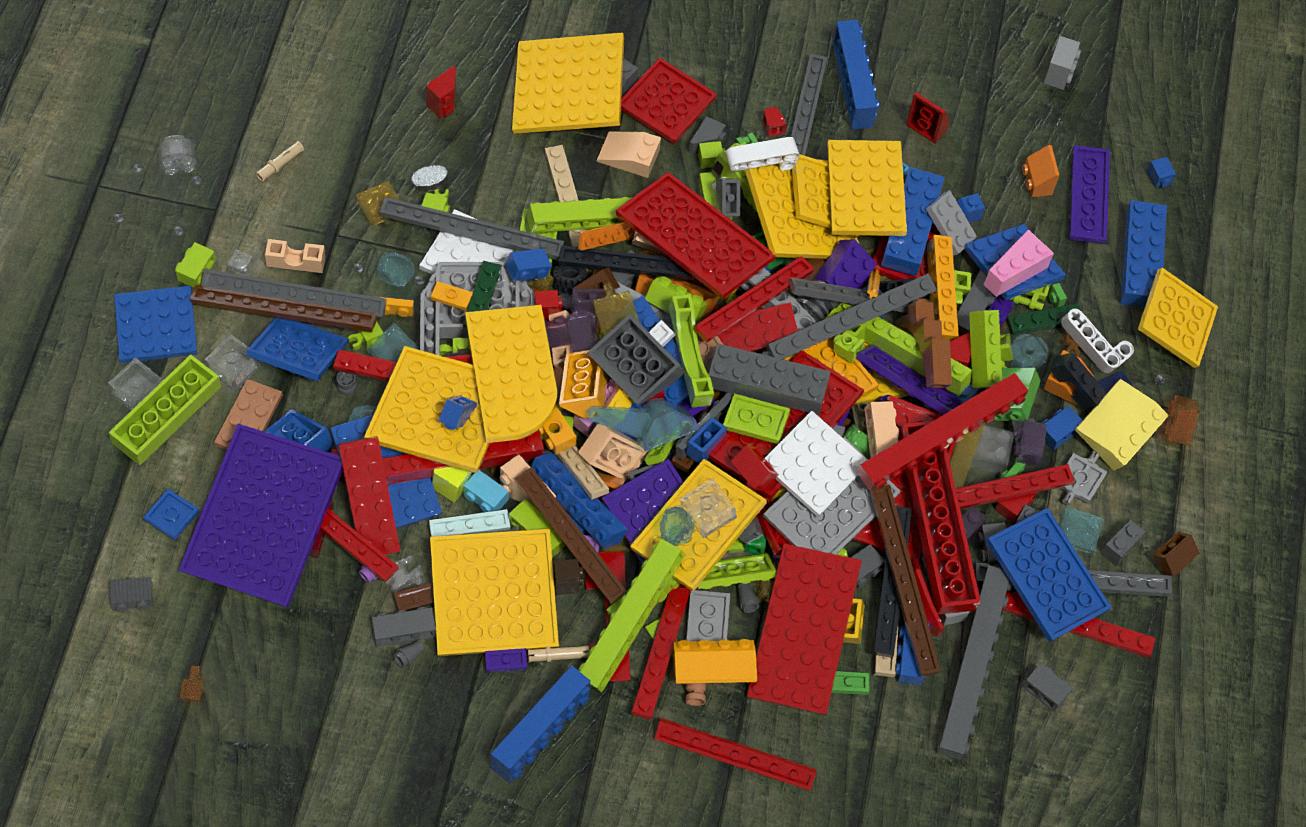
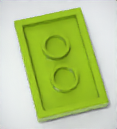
M734 394L723 425L727 427V431L779 444L790 414V408Z

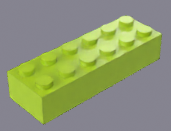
M190 354L108 432L111 443L138 465H141L221 388L219 376Z

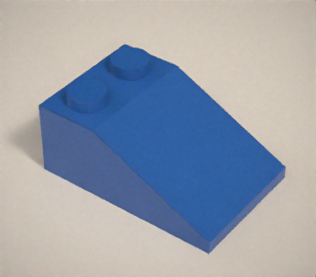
M290 409L264 431L326 452L335 445L327 427L293 409Z

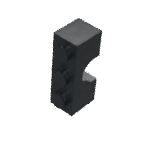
M1073 352L1057 356L1049 367V370L1059 382L1067 381L1076 386L1071 397L1081 409L1098 406L1106 395L1105 390Z

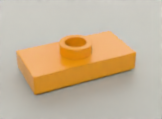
M437 281L431 294V300L467 311L473 292Z

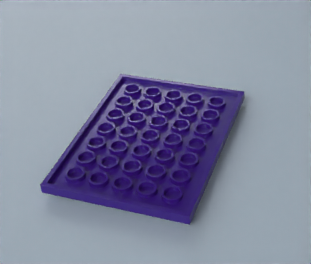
M237 424L179 571L289 608L343 471L341 456Z

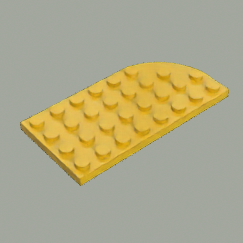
M534 305L465 312L486 443L517 440L531 435L548 421L557 401V387L542 306Z

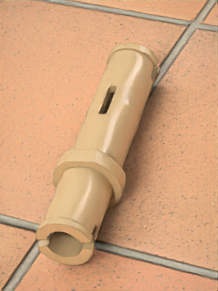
M296 141L275 159L269 160L267 165L255 172L256 177L263 182L273 173H278L282 166L304 151L303 145Z
M589 646L528 649V655H534L528 657V662H551V660L589 658V652L583 653L584 651H589Z

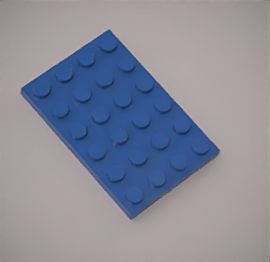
M374 414L330 428L339 456L338 444L364 439ZM380 446L382 458L408 454ZM431 478L388 485L396 529L442 515Z
M1048 508L986 540L987 545L1049 642L1112 608Z

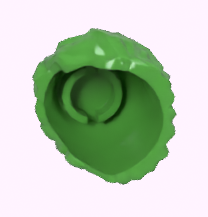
M851 425L843 435V438L845 437L869 459L868 436L857 429V425Z

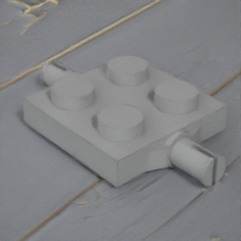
M1093 451L1089 459L1082 458L1073 453L1067 464H1069L1075 482L1073 485L1059 487L1067 492L1062 500L1064 504L1070 505L1074 497L1087 504L1091 501L1107 474V471L1095 463L1100 456L1098 452L1096 454V451Z

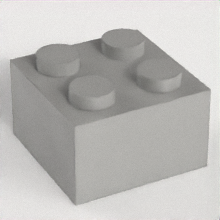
M1062 36L1059 37L1044 84L1064 90L1066 83L1070 84L1081 50L1078 49L1080 42Z

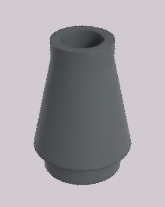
M749 583L739 584L737 588L741 609L746 613L756 611L759 608V599L750 588Z
M416 641L413 644L398 649L396 654H394V660L401 668L409 667L419 654L424 651V646L420 641Z

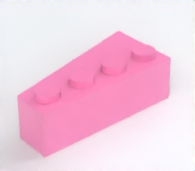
M1028 229L989 270L984 286L997 297L1047 269L1054 253Z

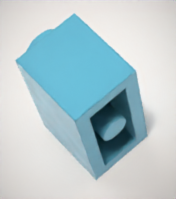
M478 470V473H474L463 485L465 498L470 502L478 504L484 512L499 511L509 500V491L480 470Z

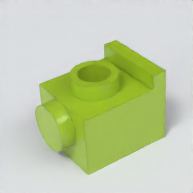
M845 331L842 335L838 334L834 338L833 352L853 363L858 353L863 350L865 340L862 338L859 340Z

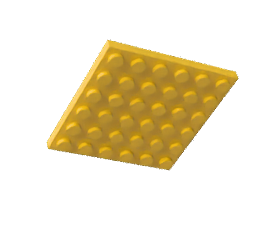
M613 33L519 41L512 125L513 133L620 126L624 34Z
M779 164L745 169L769 250H771L773 255H776L775 257L799 258L803 256V258L828 259L840 240L855 239L858 242L857 236L832 235V229L796 218L792 169L781 170Z
M404 346L364 439L378 436L380 446L478 473L489 443L485 441L473 365ZM461 395L477 402V407L463 427L452 430L446 428L444 423L439 421L447 399Z
M550 529L430 537L438 656L485 653V651L526 648V650L546 649V647L559 648Z

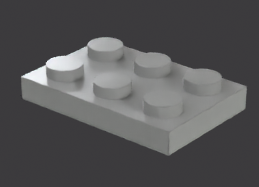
M950 190L944 192L926 208L940 234L952 237L953 256L959 254L964 249L966 243L972 242L977 237Z
M690 591L687 641H720L727 639L730 593Z

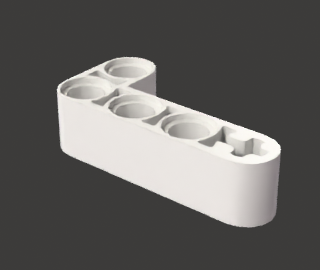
M786 137L731 147L726 151V156L732 171L779 164L781 170H789L796 165L799 152L795 139L793 137Z
M1078 309L1070 310L1062 318L1061 323L1064 329L1104 373H1110L1134 352L1133 345L1128 341H1122L1113 348Z

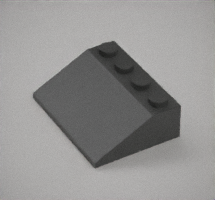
M631 314L625 317L587 352L638 406L671 386L685 373L681 365Z

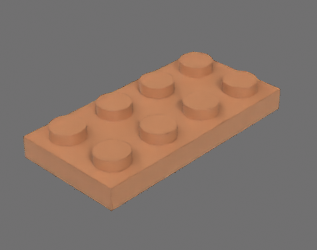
M247 379L214 441L215 446L227 450L237 424L264 432L283 396V392Z

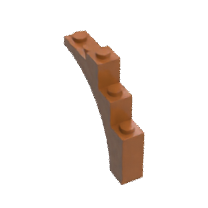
M917 299L908 306V314L902 315L901 318L895 321V326L897 328H907L916 338L924 362L926 387H949L952 385L950 339H943L942 321L935 320L933 302H926V299Z

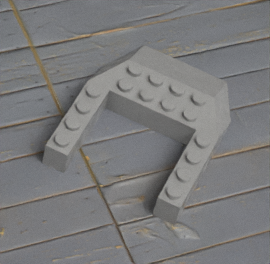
M439 262L435 273L432 274L428 285L421 293V351L440 356V338H469L467 328L463 327L465 312L467 311L431 300V294L437 281L473 292L483 262ZM492 262L502 265V269L489 310L534 306L535 295L526 281H512L505 265L506 262Z

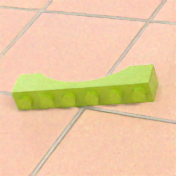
M691 294L672 296L669 312L674 333L676 334L675 338L682 368L685 372L684 377L691 407L710 406L714 390L711 378L701 358L697 333L694 331L696 325L695 310Z

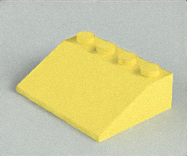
M1120 379L1108 391L1100 404L1094 407L1074 430L1096 453L1100 454V457L1114 471L1129 462L1169 415L1154 400Z

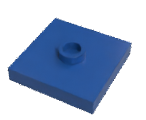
M167 489L145 514L143 520L176 541L200 510L170 489Z

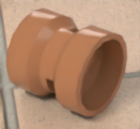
M686 683V690L688 691L686 704L691 706L704 705L706 703V696L704 695L706 683Z

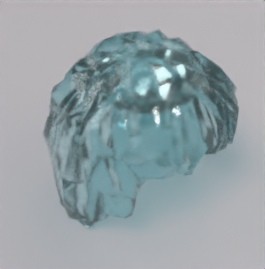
M387 252L379 260L378 272L380 279L384 283L402 287L408 284L414 276L415 267L410 258L397 252Z
M680 506L666 509L660 522L661 538L674 546L688 543L695 531L692 517Z

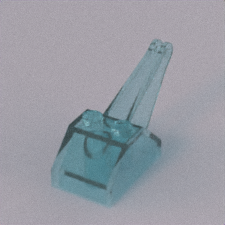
M663 398L652 399L648 404L643 405L642 408L591 406L587 410V415L592 421L634 436L636 442L644 451L699 430L696 419L684 407Z

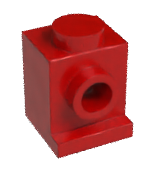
M778 107L764 109L762 120L767 137L785 134L786 121H784L783 114L779 113Z

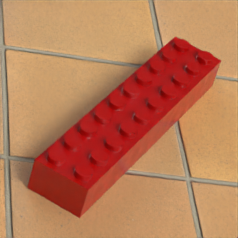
M932 421L902 424L899 431V440L911 435ZM946 448L942 452L936 451L927 461L921 460L912 470L906 469L938 615L975 611L981 603Z

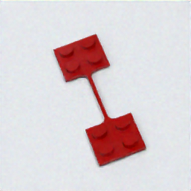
M598 552L626 589L624 552ZM586 572V590L599 589ZM605 597L607 628L609 625V615L607 612V609L609 608L608 599ZM589 644V652L597 644ZM629 649L609 682L630 681Z

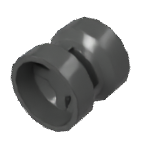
M343 371L337 374V388L341 394L351 395L355 392V374Z

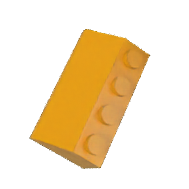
M589 350L566 354L559 402L560 407L582 418L603 416L608 374L587 353Z
M681 640L673 642V667L676 684L757 682L754 640Z

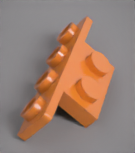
M625 222L582 231L579 234L578 249L586 250L633 239L635 230Z

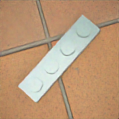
M507 509L429 520L431 537L494 533L510 530Z

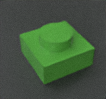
M1060 283L1052 285L1049 293L1050 302L1054 303L1055 307L1064 306L1067 299Z

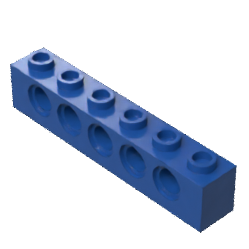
M552 452L535 457L531 467L556 495L557 501L604 549L620 544L628 529L597 498L591 500L567 467Z

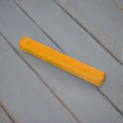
M877 269L869 275L867 293L870 299L878 296L881 275H879V270Z

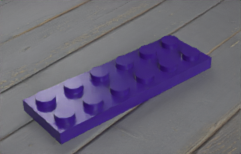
M1077 145L1073 147L1069 240L1106 244L1109 149Z
M875 345L860 351L856 357L863 366L877 371L876 373L880 377L889 379L894 386L903 388L911 397L920 399L928 408H934L940 412L941 416L964 403L942 388H927L925 377Z

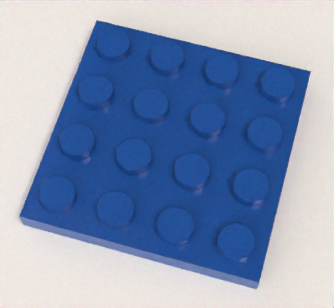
M1025 224L966 243L964 249L987 277L989 270L1028 231V228ZM1052 258L1047 269L1001 295L1005 300L1064 280L1066 274Z
M191 286L114 294L120 363L189 356L190 354L198 355L193 304L190 302L192 295Z
M276 317L247 349L246 356L271 364L274 367L285 369L291 373L299 374L310 380L318 381L335 361L338 350H344L347 346L348 338L300 321Z

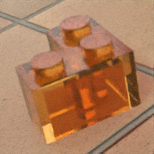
M1175 395L1174 400L1169 402L1168 411H1170L1169 416H1171L1170 423H1166L1164 434H1166L1167 441L1190 446L1200 413L1199 404L1195 399Z

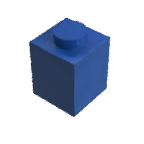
M1168 157L1151 161L1147 169L1155 188L1170 186L1176 175Z

